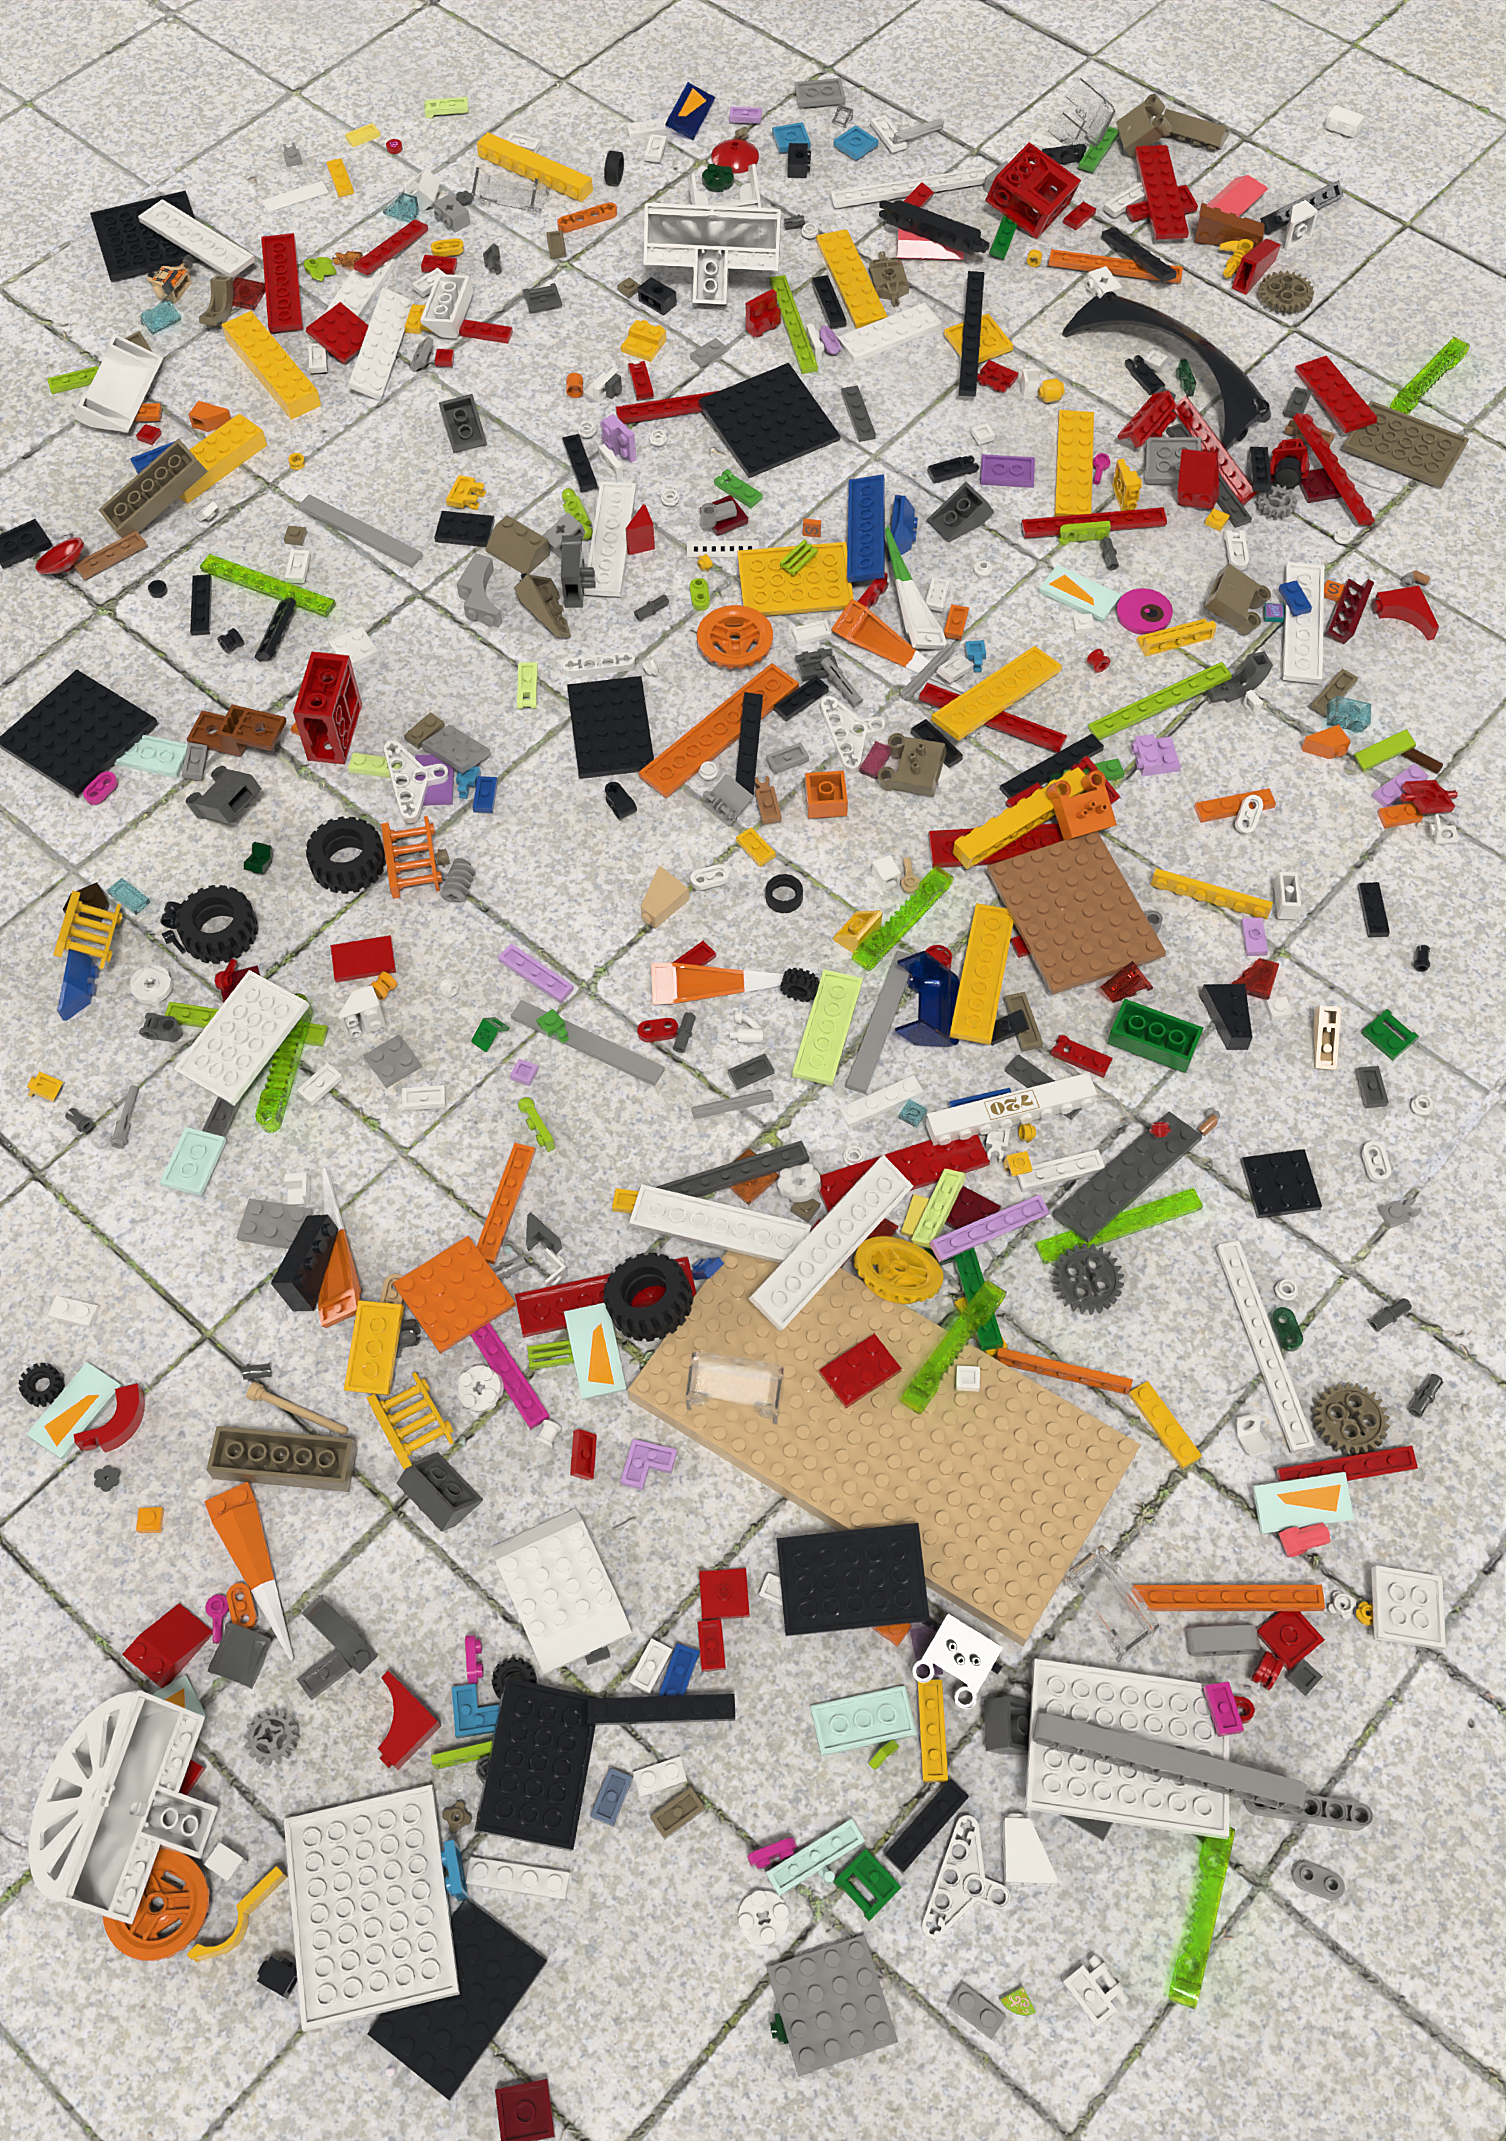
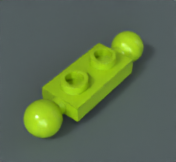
M564 489L562 499L566 502L563 504L566 513L572 515L582 524L585 530L582 539H591L593 530L589 525L592 522L580 497L575 494L573 489Z

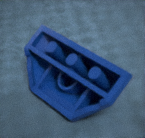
M895 495L891 533L900 554L903 555L911 550L912 542H916L917 531H913V528H917L918 517H914L915 509L906 496Z
M71 949L68 952L57 1011L63 1021L69 1020L91 1004L92 995H95L96 991L95 978L99 976L98 966L95 965L93 959L88 954Z

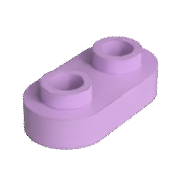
M823 325L819 330L820 340L829 354H837L841 350V345L835 333L829 327Z

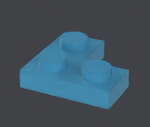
M476 1684L451 1687L455 1737L458 1739L494 1733L499 1705L479 1708Z

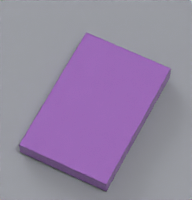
M982 454L980 485L1034 488L1035 457Z
M432 754L415 755V759L423 767L443 764L448 769V780L446 782L428 786L423 805H453L454 768ZM441 770L436 771L434 773V775L437 777H441L445 774V772ZM417 775L415 777L418 781L426 778L424 775Z

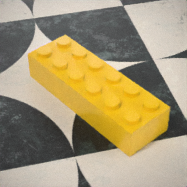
M239 413L189 450L208 472L179 498L187 504L265 448L267 443L263 430Z

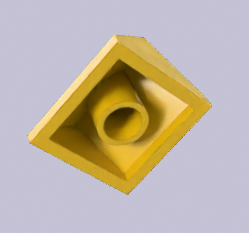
M880 910L856 911L832 939L853 954L858 955L881 930L882 912Z

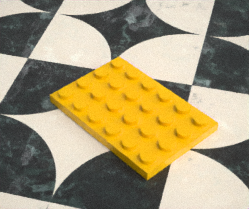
M846 542L812 544L813 548L818 549V553L794 576L780 566V562L796 546L737 551L743 606L753 608L764 616L843 610L850 600L854 599L852 583H848ZM808 551L797 563H795L791 567V569H793L800 561H802L810 553V551Z

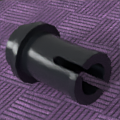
M1421 945V950L1420 946L1416 948L1417 954L1414 967L1419 972H1425L1431 965L1429 961L1430 947Z

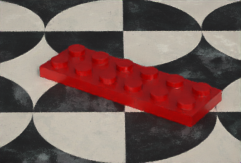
M1327 355L1295 366L1297 375L1309 390L1312 391L1313 395L1345 434L1377 423L1378 417Z

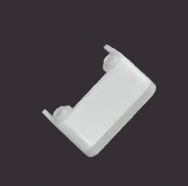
M756 165L748 166L750 183L740 187V199L711 204L708 203V197L704 192L697 191L695 174L688 175L692 205L761 208Z

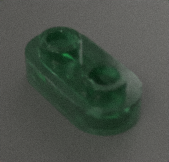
M1286 1307L1277 1308L1271 1316V1323L1279 1344L1286 1351H1296L1303 1343V1335L1296 1317ZM1279 1319H1284L1286 1323H1281ZM1287 1339L1293 1340L1294 1343H1288Z

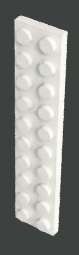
M884 1155L881 1156L748 1299L779 1331L783 1330L910 1191L913 1185Z

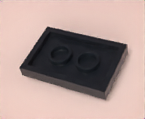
M441 511L434 536L435 542L486 547L493 531L495 517L491 515Z
M36 519L0 534V566L2 569L52 546L51 541Z

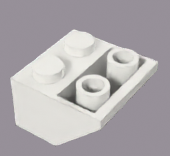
M372 985L353 991L338 1015L346 1039L357 1038L364 1033L377 1031L386 1026Z

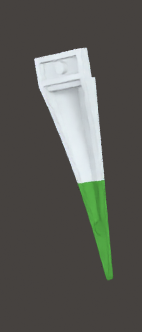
M887 526L885 534L906 634L910 636L913 648L942 650L947 644L943 629L918 591L902 559L890 528Z

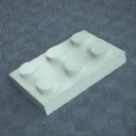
M185 1127L160 1180L161 1185L202 1196L227 1142L226 1138Z

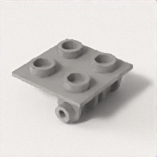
M726 774L712 791H705L703 793L704 801L701 804L730 827L754 796Z

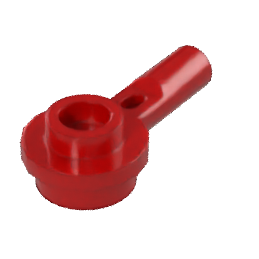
M231 959L225 971L215 975V986L217 989L222 991L230 989L233 984L231 975L238 964L237 960Z

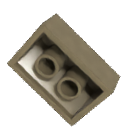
M508 515L495 525L485 548L487 553L521 574H530L550 555L548 539Z

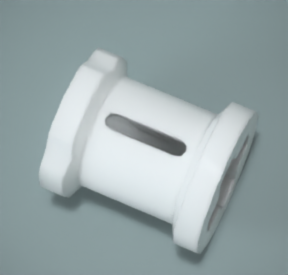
M543 1420V1428L538 1437H535L533 1441L538 1446L551 1450L553 1448L552 1442L556 1434L561 1432L562 1428L550 1420Z

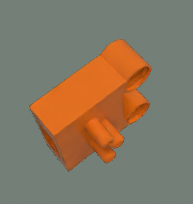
M1096 770L1083 776L1081 786L1085 791H1088L1087 793L1069 797L1071 786L1065 780H1060L1047 788V796L1052 801L1063 840H1070L1096 831L1099 832L1117 825L1105 787L1106 778L1101 771ZM1091 778L1095 780V785L1092 783ZM1057 787L1061 790V795L1057 792Z

